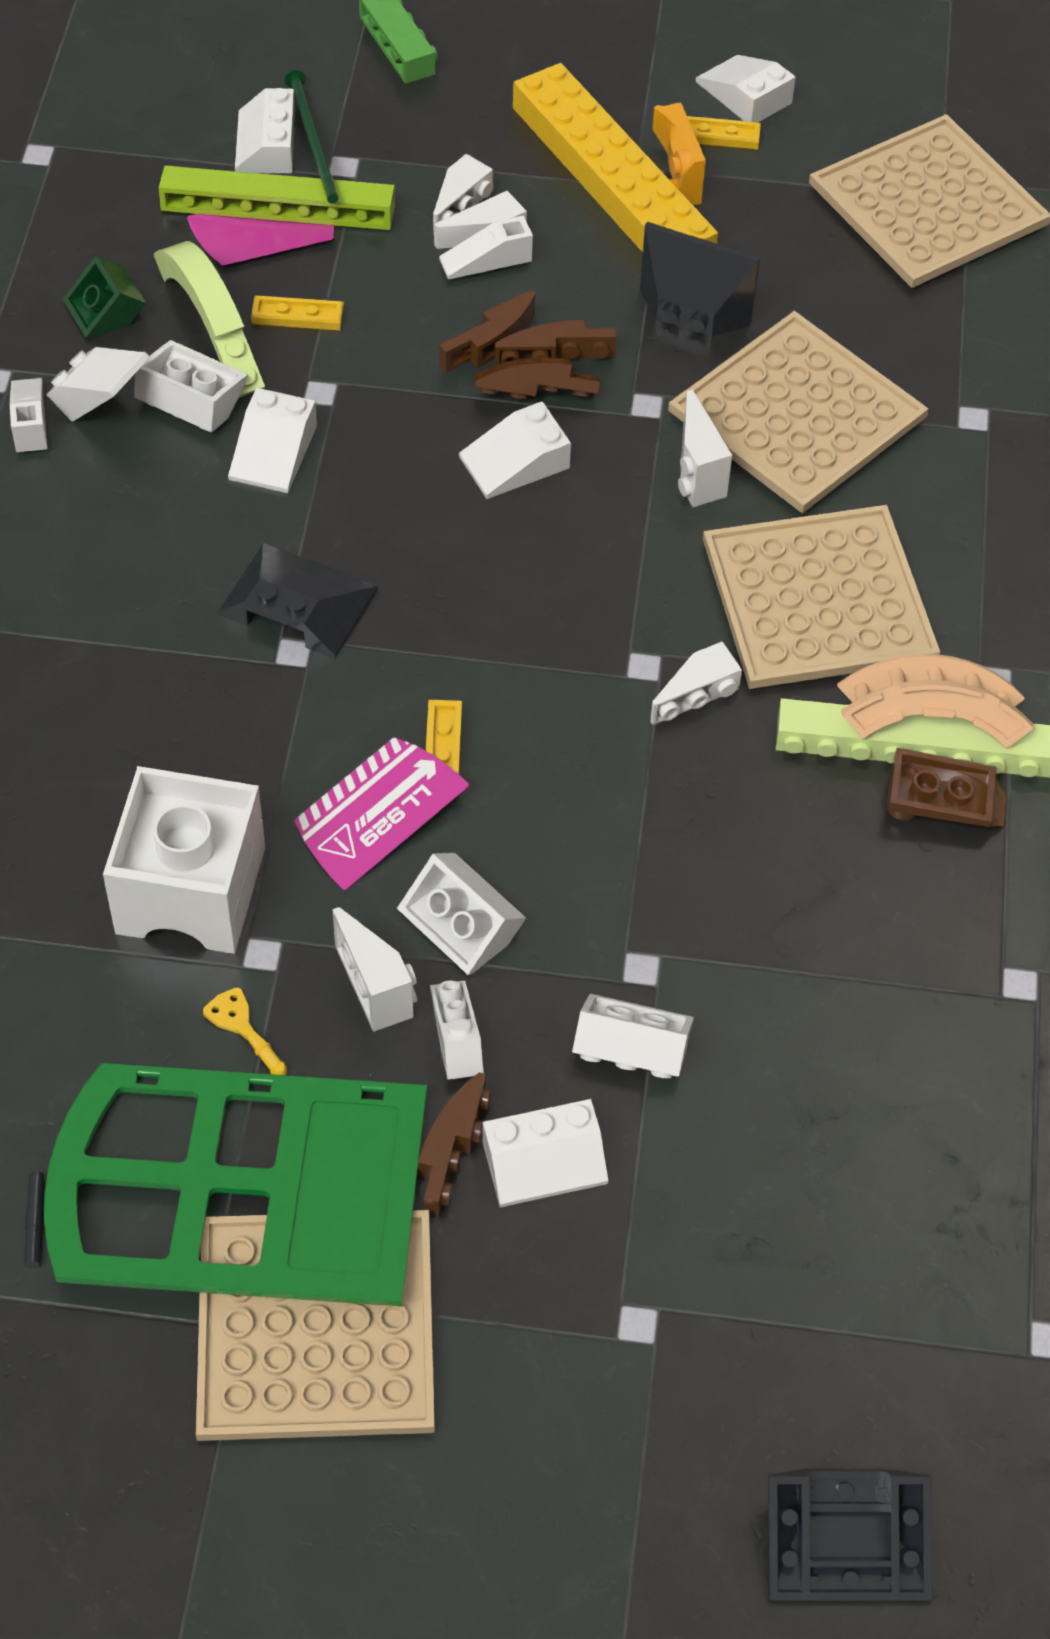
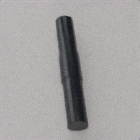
M31 1172L29 1174L24 1265L29 1268H35L40 1265L44 1174L42 1172Z

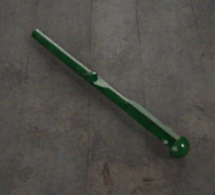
M290 69L285 74L284 81L287 87L294 89L295 100L327 201L333 204L339 198L303 87L306 76L300 69Z

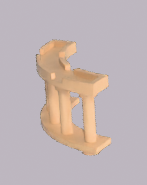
M915 654L886 659L864 667L837 684L839 689L852 702L841 710L842 716L863 739L884 726L903 720V717L924 714V717L953 718L955 716L971 721L973 725L991 734L1006 748L1034 729L1033 723L1015 707L1025 697L1011 683L984 666L953 656Z

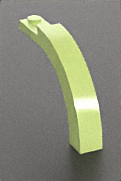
M190 241L156 251L154 258L164 282L175 279L187 292L204 322L220 362L248 374L247 381L238 398L254 393L256 388L264 389L265 384L242 330L244 325L224 282L208 257L197 245Z

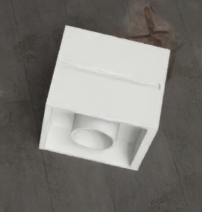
M137 767L103 872L115 934L144 938L152 930L172 929L193 936L209 950L235 954L265 850L259 786Z

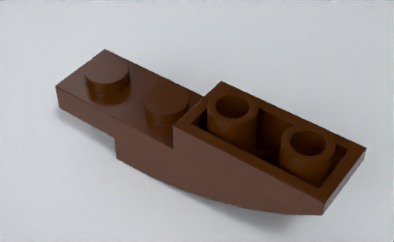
M531 289L507 302L490 308L483 313L481 325L472 327L470 330L439 344V366L443 371L447 373L470 361L479 368L495 359V343L511 334L527 329L535 315V292Z
M568 320L534 326L511 334L496 342L495 365L534 357L564 359L615 358L616 330L615 328H585V320Z
M555 357L513 360L489 367L474 375L475 387H480V392L497 394L498 390L510 392L509 396L518 399H527L528 395L536 396L538 384L542 385L541 388L547 391L559 392L560 388L571 389V393L574 395L588 397L590 393L598 394L600 381L596 375L571 372L572 364L570 359Z
M479 1072L452 1096L431 1127L418 1161V1179L428 1181L424 1197V1210H429V1216L439 1218L442 1205H449L453 1189V1183H448L450 1172L457 1173L461 1153L470 1155L473 1142L479 1143L481 1140L484 1121L479 1120L481 1109L488 1110L492 1089L486 1088L485 1073Z

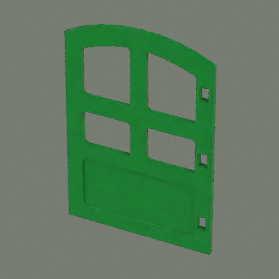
M101 1063L83 1086L71 1106L57 1136L49 1163L45 1187L44 1224L48 1253L56 1282L402 1307L427 1085ZM137 1077L158 1078L157 1085L137 1084ZM250 1084L271 1085L270 1092L250 1091ZM122 1092L185 1096L198 1099L188 1155L183 1162L87 1156L86 1152L103 1116L116 1096ZM362 1092L384 1093L383 1100L362 1099ZM230 1100L273 1102L284 1105L276 1162L272 1168L223 1166L216 1163L225 1108ZM82 1184H100L180 1191L168 1257L165 1259H150L84 1253L78 1223L79 1186ZM212 1194L267 1196L270 1199L258 1264L249 1266L207 1263L199 1260L208 1204Z

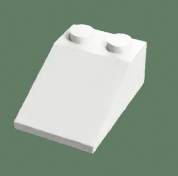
M736 55L696 77V82L743 121L760 122L792 104L796 77L777 62Z
M95 347L88 353L82 350L69 362L72 368L68 372L65 370L61 371L51 381L54 387L46 395L73 422L114 397L150 357L146 352Z
M256 388L246 409L228 475L229 480L288 493L317 427L315 401Z
M689 390L686 396L682 454L680 459L681 475L680 479H678V487L682 496H687L692 507H696L727 497L732 454L694 391Z
M539 402L513 412L459 452V458L486 499L569 469L571 442L544 403Z
M340 907L332 909L335 947L373 1032L413 1018V1003L417 1002V997L412 985H415L417 982L412 966L410 964L404 965L398 951Z

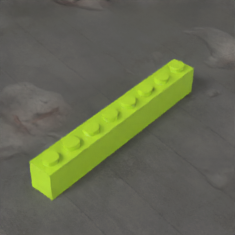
M165 166L159 184L161 211L391 230L395 209L394 185L333 180L339 199L336 203L331 204L327 201L321 179Z

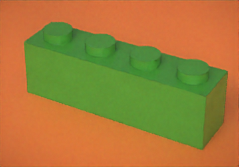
M359 0L360 19L405 84L435 75V62L438 61L437 51L433 45L430 46L423 30L418 29L412 14L406 12L401 0Z

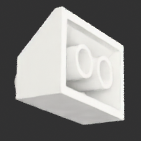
M265 88L239 110L235 172L292 173L295 132L294 89Z
M170 340L151 354L150 358L135 373L134 397L150 406L159 408L177 418L192 423L203 430L213 432L229 418L247 381L248 374Z
M456 853L432 854L397 907L405 917L467 975L473 974L507 947L526 919L523 914Z
M589 994L580 1011L572 1052L581 1054L580 1057L590 1062H601L603 1059L616 1062L615 1065L625 1070H636L638 1067L651 1070L652 1075L660 1078H672V1075L679 1077L694 1017Z
M591 1099L483 1122L482 1143L500 1207L608 1184L601 1132Z

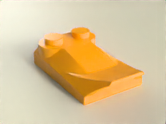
M681 102L667 106L657 105L654 107L652 130L668 154V164L672 179L669 180L692 205L701 204L706 160Z

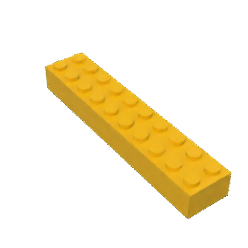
M562 63L513 82V109L642 253L644 230L647 222L717 243L718 232Z

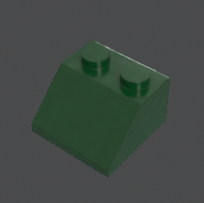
M98 255L93 258L63 298L76 323L88 339L130 325L146 304V301L123 265Z

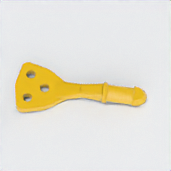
M233 988L217 995L203 1008L204 1017L217 1027L240 1034L246 1038L255 1050V1055L262 1059L272 1075H286L287 1066L285 1062L279 1059L271 1049L270 1043L261 1038L250 1025L249 1005L240 988ZM236 998L237 1001H231L230 999ZM217 1009L219 1012L213 1013L212 1010ZM234 1013L236 1016L230 1017L229 1014Z

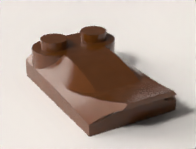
M896 748L889 776L886 805L889 813L894 818L902 821H909L918 815L988 827H1004L1006 793L1002 790L996 779L995 766Z

